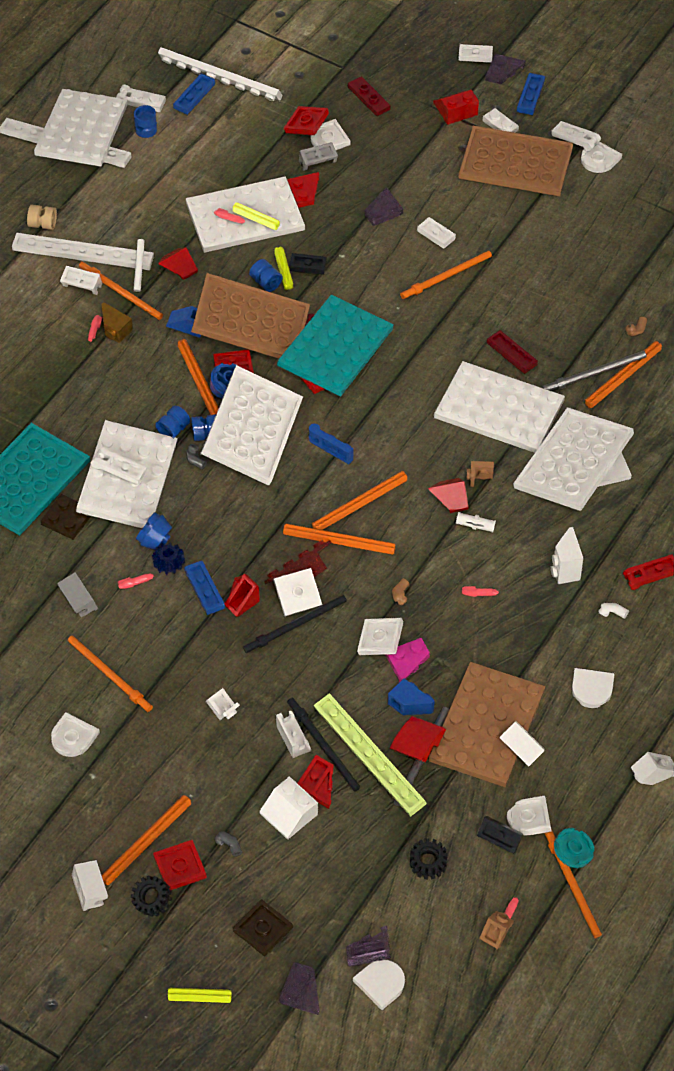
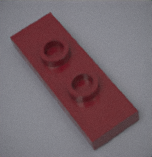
M362 76L348 83V88L376 116L391 109V105Z
M501 330L487 338V344L523 374H526L538 365V360Z

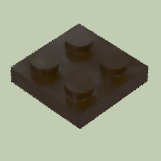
M61 494L40 521L42 526L74 540L91 516L76 512L78 501Z
M261 899L233 927V932L265 957L293 928V924Z

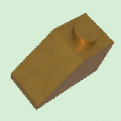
M103 302L101 305L105 335L110 340L120 343L133 330L132 318Z

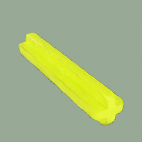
M238 202L233 205V212L274 230H277L280 226V221Z
M276 247L274 254L279 272L283 276L282 283L284 289H293V281L284 248Z
M168 989L169 1001L230 1003L232 999L231 990Z

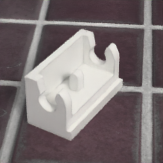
M66 266L60 280L65 287L72 285L88 289L95 295L98 294L97 287L101 288L102 286L100 274Z
M289 711V716L286 718L281 713L277 714V729L292 758L310 752L309 742L306 740L293 712Z
M517 721L500 737L528 766L545 751Z
M97 861L74 864L72 878L83 911L104 905L103 900L108 898V894Z

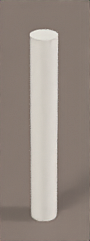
M143 239L137 240L134 278L135 292L141 291L145 242Z

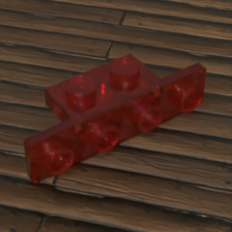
M323 539L313 545L315 549L310 552L308 549L298 555L299 559L295 562L291 559L282 565L284 569L279 572L275 569L267 574L268 579L264 583L268 584L282 574L288 575L311 568L313 576H317L327 569L317 552L332 542L330 540L324 542Z

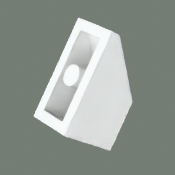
M647 752L631 766L635 773V779L641 784L654 785L674 776V762L670 756Z

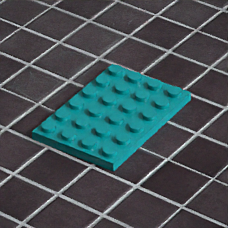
M331 294L279 358L277 366L341 397L391 333L394 324Z
M30 423L0 454V524L20 536L91 461L90 456L35 424Z

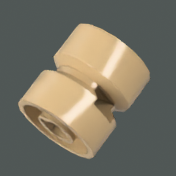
M31 204L27 215L28 227L39 228L42 226L43 229L54 230L57 209L47 206L43 209L40 205Z

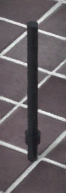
M342 595L266 635L262 634L256 637L254 641L243 646L245 653L268 645V642L347 602V599Z
M293 697L290 698L287 703L295 712L294 716L299 722L304 724L354 792L359 790L360 785L308 718L309 714L304 708L299 706Z

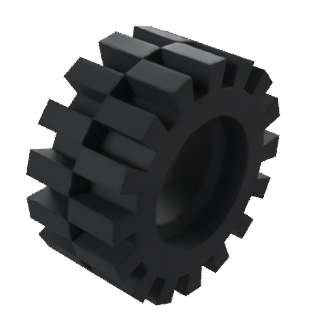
M427 838L425 843L423 840H419V845L417 843L413 845L410 851V868H412L414 874L417 873V877L421 878L424 875V879L428 880V876H431L432 880L435 879V875L440 877L441 872H445L448 854L446 853V848H442L441 842L436 844L437 840L433 839L432 842H429V838ZM424 854H432L437 860L433 864H425L420 858Z
M147 876V879L144 877L140 878L142 882L137 881L135 883L137 888H132V891L135 893L131 894V898L134 900L132 904L136 906L135 908L151 917L153 915L159 916V912H166L164 908L170 907L168 901L172 902V897L169 896L172 894V891L169 889L170 886L156 876ZM150 889H157V900L152 904H148L145 901L146 893Z

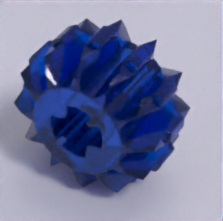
M171 542L168 545L162 543L161 547H156L152 555L153 566L158 568L159 573L165 571L166 575L169 572L175 574L176 570H181L182 565L185 563L183 549H180L178 544L172 546Z

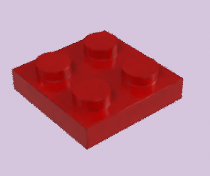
M298 106L285 125V132L315 135L329 115L328 108Z
M193 840L153 853L161 878L170 886V890L207 878Z

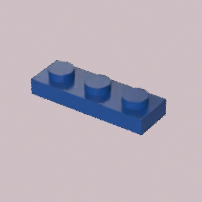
M201 73L173 103V108L188 115L215 85V79Z
M533 73L528 74L517 106V112L529 115L534 114L545 82V76Z
M203 561L185 566V573L206 614L209 615L225 609V604Z

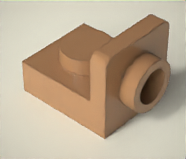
M471 461V468L467 469V480H470V487H474L475 478L493 479L494 462Z
M496 911L488 918L479 939L496 949L500 948L508 929L513 925L514 921L505 913Z

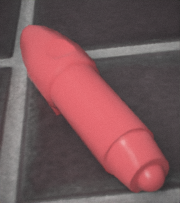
M218 208L214 211V214L222 219L242 224L245 222L244 218L228 213L227 210Z
M96 315L93 318L88 341L92 342L95 338L103 317Z
M150 573L135 578L128 577L118 581L119 589L131 588L153 579L154 575Z
M464 586L462 588V594L471 597L496 596L499 591L492 588H475V586Z
M517 897L510 901L504 912L510 919L518 905L519 900Z

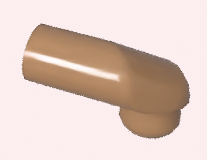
M639 317L636 326L631 324V327L627 325V335L634 337L644 333L647 318Z
M404 578L392 590L393 599L399 605L407 602L404 591L409 586V582Z

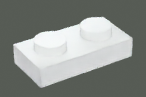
M460 44L459 61L492 63L493 46Z
M496 108L483 116V122L492 129L514 133L519 130V126Z
M430 217L417 227L419 233L443 249L455 240L456 234Z

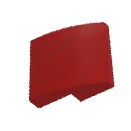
M412 716L400 729L390 749L426 763L433 746H439L446 729Z

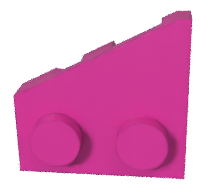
M422 638L398 646L396 654H385L401 682L403 679H407L412 672L415 673L419 669L420 664L430 657V652Z

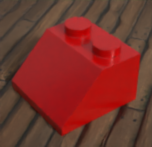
M472 90L458 92L433 100L434 105L447 125L478 115L479 100Z

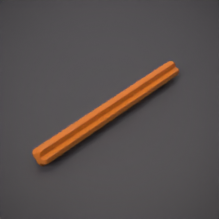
M179 340L178 348L210 415L217 414L219 407L187 340Z
M658 341L653 342L644 350L646 358L634 361L623 367L586 398L585 405L588 408H593L661 351V343Z
M404 471L397 473L312 523V528L319 530L327 528L406 482L407 475Z
M285 524L283 528L284 535L381 553L394 554L396 545L390 542L292 524Z
M183 795L101 875L105 885H110L191 805V800L186 795Z

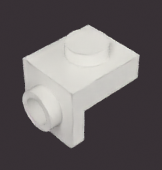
M223 688L206 700L219 720L224 717L227 719L231 718L237 713L235 709L240 706L238 702L234 704Z

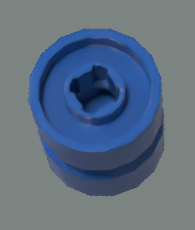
M148 105L136 108L134 111L136 134L142 138L154 136L157 133L155 109Z
M266 259L258 260L253 264L249 272L250 277L268 292L277 289L283 280L282 274L273 268Z
M175 405L167 411V416H162L156 422V429L160 434L171 436L174 439L181 430H184L190 424V417L184 409Z
M216 414L207 415L205 419L202 416L191 417L194 441L205 440L208 437Z

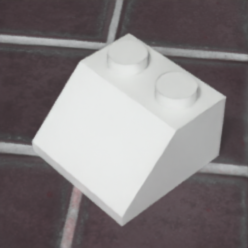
M573 527L566 531L555 547V555H552L553 566H551L552 577H556L558 584L579 581L581 579L583 555Z
M289 776L272 791L261 808L260 814L286 839H289L318 815V802Z

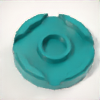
M576 828L564 829L556 836L554 841V850L557 857L569 867H585L593 859V852L595 851L591 838L585 832L575 830Z

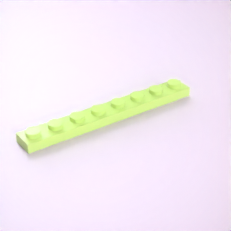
M330 693L314 705L318 713L410 817L426 805V801Z

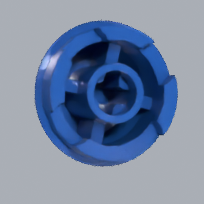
M221 363L212 370L210 389L218 398L223 399L236 364L228 365Z
M154 512L147 520L143 529L140 530L136 540L143 547L157 550L161 544L165 546L171 536L168 534L172 526L163 514L160 515Z

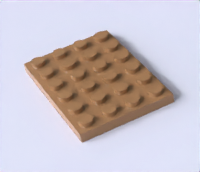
M473 125L460 168L459 179L560 196L573 150V143Z
M207 273L191 332L280 358L304 329L310 304Z
M470 662L442 726L446 731L439 746L433 747L429 756V762L506 787L518 755L500 737L515 721L527 732L529 731L545 692V686Z

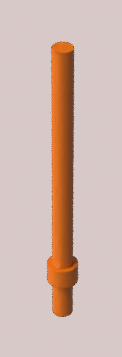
M490 251L484 252L422 283H416L410 289L401 292L400 296L402 299H405L412 295H418L424 289L492 257Z
M83 261L79 264V268L82 270L100 274L101 281L106 286L158 320L162 319L163 314L101 274L97 268L91 267Z
M73 635L68 638V642L129 695V699L133 703L139 704L147 712L152 710L153 706L143 698V694L129 686Z
M553 831L544 833L549 842L548 847L551 853L555 855L593 937H600L602 935L570 867L564 864L556 855L554 850L556 837Z

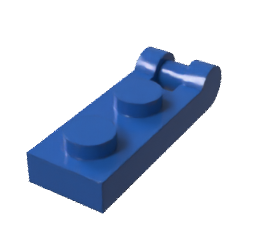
M311 424L309 426V441L347 464L353 461V448L349 444L343 443L333 435L320 430L318 424Z

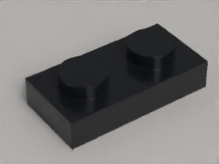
M292 253L289 270L324 275L327 257Z
M485 816L477 836L514 854L517 851L523 833Z

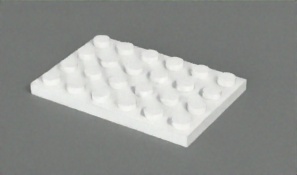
M62 89L35 147V155L102 166L128 105L127 100Z
M286 176L186 198V205L204 253L305 230V224ZM238 202L280 221V226L277 230H274L233 212V205ZM218 208L227 210L228 213L241 216L245 222L242 224L222 219L215 215L214 211Z
M462 361L434 413V418L535 453L545 440L564 402L565 396Z
M236 365L201 454L264 484L270 485L303 396Z
M567 407L513 483L514 488L581 511L633 436V428Z
M105 420L93 458L97 457L96 453L100 448H104L147 467V470L137 485L103 469H95L90 465L76 512L143 528L154 512L156 513L178 438L173 439L171 436Z

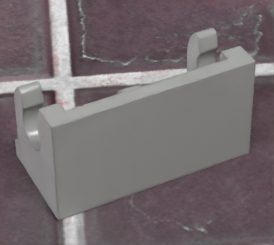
M330 142L300 150L299 163L300 165L303 164V171L308 169V166L332 160V163H335L338 155L333 143Z
M76 572L57 583L75 613H79L80 617L98 609Z

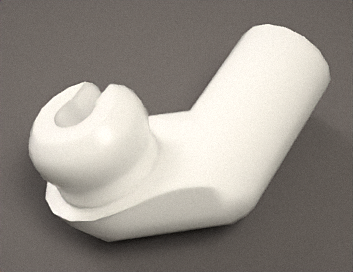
M603 603L599 613L607 617L609 612H613L625 619L629 610L617 603Z

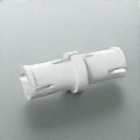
M458 512L456 524L472 527L473 530L477 528L492 533L496 522L495 520L480 518L479 515L472 516Z

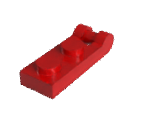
M673 554L624 570L623 575L629 581L628 585L631 590H636L642 585L673 576Z

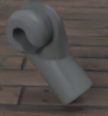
M189 445L186 451L188 462L203 470L207 461L199 458L197 452L199 448L197 445Z
M221 831L215 836V842L218 845H223L224 843L229 845L234 857L242 854L241 847L235 836L225 831Z

